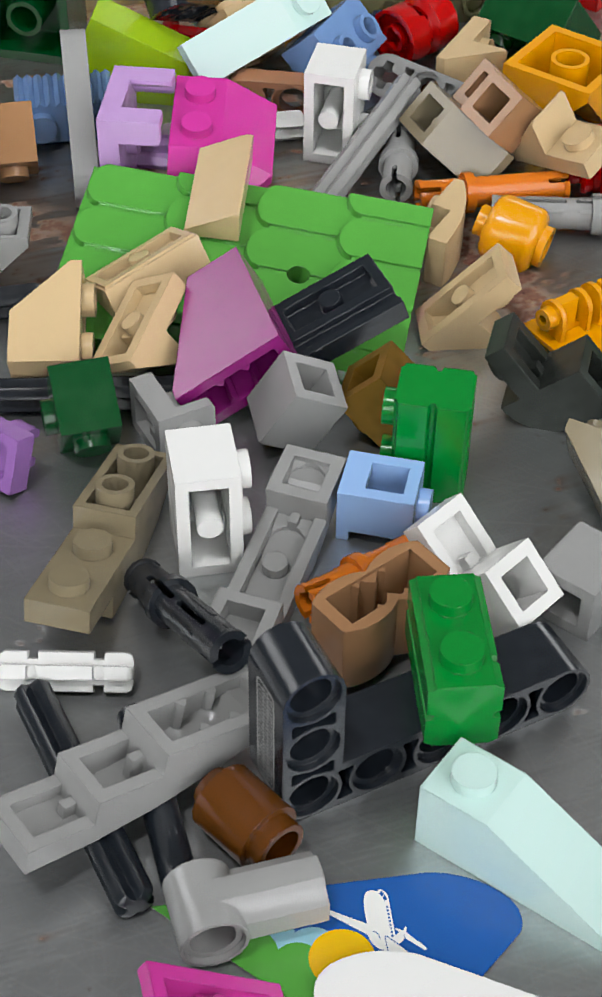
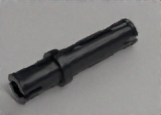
M150 558L139 559L132 563L124 576L125 589L131 591L129 594L134 599H138L143 603L146 616L158 627L172 629L183 641L211 663L218 673L225 675L233 674L241 670L248 663L252 643L248 638L245 639L247 635L243 631L236 629L212 607L199 599L196 588L186 578L177 574H169L160 567L161 565L157 561Z

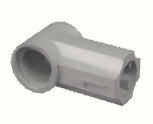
M311 851L229 869L228 865L220 859H194L182 863L171 870L164 878L162 884V891L180 956L190 966H216L230 961L241 954L248 946L250 939L329 921L330 903L326 890L325 876L318 856L313 855Z

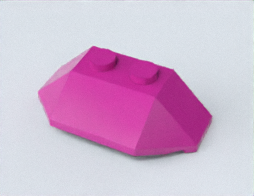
M177 75L168 143L167 175L178 177L180 172L195 174L200 148L241 135L251 134L254 138L249 185L266 188L272 183L277 105L228 78Z

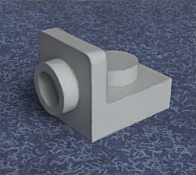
M152 372L129 379L132 424L145 444L153 448L154 451L166 453L165 430L216 425L215 406L209 398L199 399L180 406L175 400L173 392L166 393Z

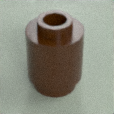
M233 764L226 768L218 767L210 771L196 787L194 792L195 803L192 810L193 821L241 866L293 855L298 850L303 840L304 829L296 822V811L245 765Z

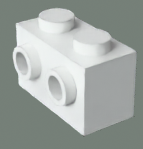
M317 43L304 72L303 161L332 164L369 115V113H364L365 100H370L374 72L372 69H366L367 49Z
M230 423L165 430L170 526L179 575L188 578L235 572L244 554L243 535L252 534L250 502L248 496H243V488L252 487L248 449H236Z

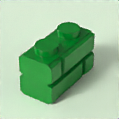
M406 363L404 366H401L397 387L386 386L381 424L393 425L392 434L383 433L379 455L425 462L423 488L433 489V503H441L456 494H464L478 375H475L474 371L445 367L442 371H438L436 366Z
M474 573L416 576V578L409 580L405 635L423 743L430 744V746L455 745L461 737L473 744L490 743V741L498 739L501 718L499 711L502 710L505 687L500 664L497 662L498 654L481 577L474 575Z

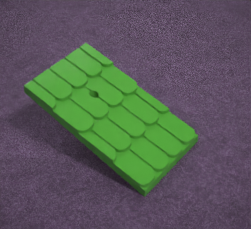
M113 164L101 167L94 166L57 271L70 260H82L84 275L87 278L171 226L184 230L195 174L180 172L177 177ZM248 184L239 242L205 237L199 238L210 262L232 248L237 247L262 280L274 306L366 254L370 255L392 285L396 295L400 296L404 301L409 318L330 361L334 363L340 384L342 385L347 368L389 341L392 340L404 352L434 208L350 193L347 198L282 185L265 188ZM185 293L177 308L176 318L167 329V332L178 344ZM98 302L96 317H86V332H94L96 351L113 320V317Z

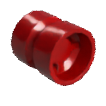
M405 0L378 12L374 17L380 26V30L387 38L377 49L379 55L385 53L394 54L412 62H416L427 55L445 48L458 34L459 30L457 12L450 0Z

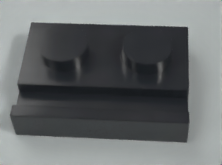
M369 254L360 257L275 305L276 311L297 354L328 362L409 318L404 301L400 296L396 295L392 285Z

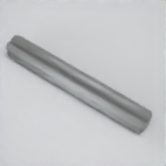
M403 73L395 79L312 191L342 197L348 194L399 125L400 121L398 119L421 93L419 88L421 82L416 76L411 78L406 73Z

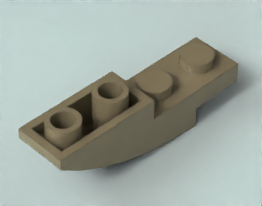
M144 444L115 445L73 504V528L24 597V621L90 634L101 616L113 619L128 592L124 586L125 573L132 563L143 559L168 492L165 452L154 451L153 448Z

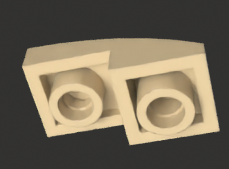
M454 178L440 195H434L428 204V207L434 208L424 255L423 282L441 288L447 283L457 266L463 243L466 186L463 180Z

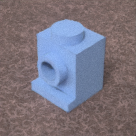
M350 450L337 491L335 538L348 540L350 532L390 539L404 535L403 532L432 510L434 490L423 488L425 462Z

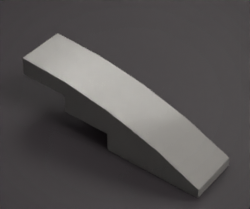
M245 665L241 670L233 674L216 673L126 707L120 730L59 752L54 775L0 795V843L24 875L103 838L155 809L248 747V666Z

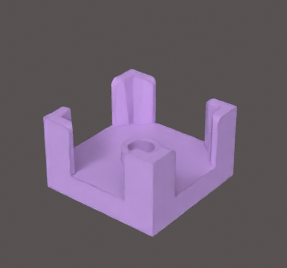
M114 65L96 117L100 167L113 164L135 169L167 170L169 135H161L163 112L159 109L137 108L136 92L175 93V69Z

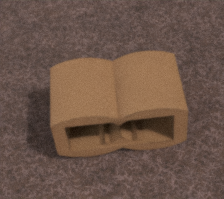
M419 541L404 542L388 548L373 559L366 571L351 573L330 582L313 599L311 632L345 680L346 688L373 679L390 664L394 655L408 653L405 622L406 610L408 609L409 580L416 578V576L450 574V567Z

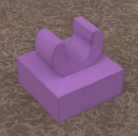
M0 416V491L11 496L27 488L29 470L35 464L36 459L32 456L34 439L39 437L40 429L21 419L8 421Z

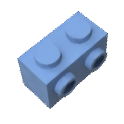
M343 0L330 9L331 15L308 28L281 55L293 72L304 73L317 43L367 49V69L371 61L377 57L374 52L387 38L380 30L377 20L368 13L360 0Z

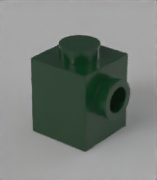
M108 356L47 366L49 399L39 400L45 435H57L60 454L75 451L77 457H93L110 451L111 445L120 443L123 424Z

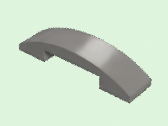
M286 444L265 489L266 507L228 588L219 586L210 605L232 626L243 631L247 635L245 639L248 638L252 646L268 629L280 623L289 622L297 607L294 590L297 585L309 580L320 553L337 503V491L347 461L345 457L291 444Z

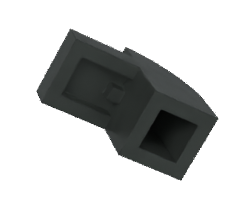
M515 312L494 322L484 358L487 360L494 376L501 381H505L507 384L501 409L507 415L530 428L552 432L565 431L569 418L584 423L591 419L599 420L602 418V352L588 334L548 353Z

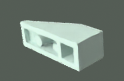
M256 0L181 44L177 49L193 76L224 78L331 15L332 12L325 0Z
M461 737L420 785L415 841L602 952V846L525 772Z

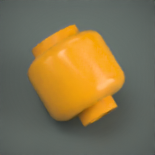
M506 194L500 197L493 207L487 204L482 206L473 225L472 234L479 236L478 253L480 256L499 243L513 255L517 272L521 273L529 269L531 265L537 268L541 265L550 248L556 228L549 226L550 215L547 210L513 195Z

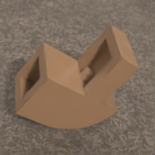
M484 58L452 96L461 105L459 109L488 138L511 154L519 147L521 138L530 123L543 110L487 58Z

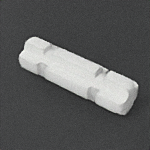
M4 650L0 653V689L4 691H16L21 684L30 685L36 679H43L50 683L54 692L94 693L95 686H104V693H129L133 690L135 683L136 666L134 656L130 652L105 651L104 658H96L95 651L39 650L38 657H30V650Z

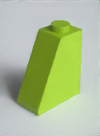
M112 0L97 1L85 30L90 74L95 69L100 73L106 69L111 75L114 65L175 69L176 78L177 75L193 76L177 49L178 46L191 38ZM136 92L137 103L173 106L175 93Z

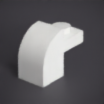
M462 493L445 499L403 532L408 541H419L450 567V574L474 573V575L481 577L494 637L530 624L564 595L530 539L527 537L496 548Z

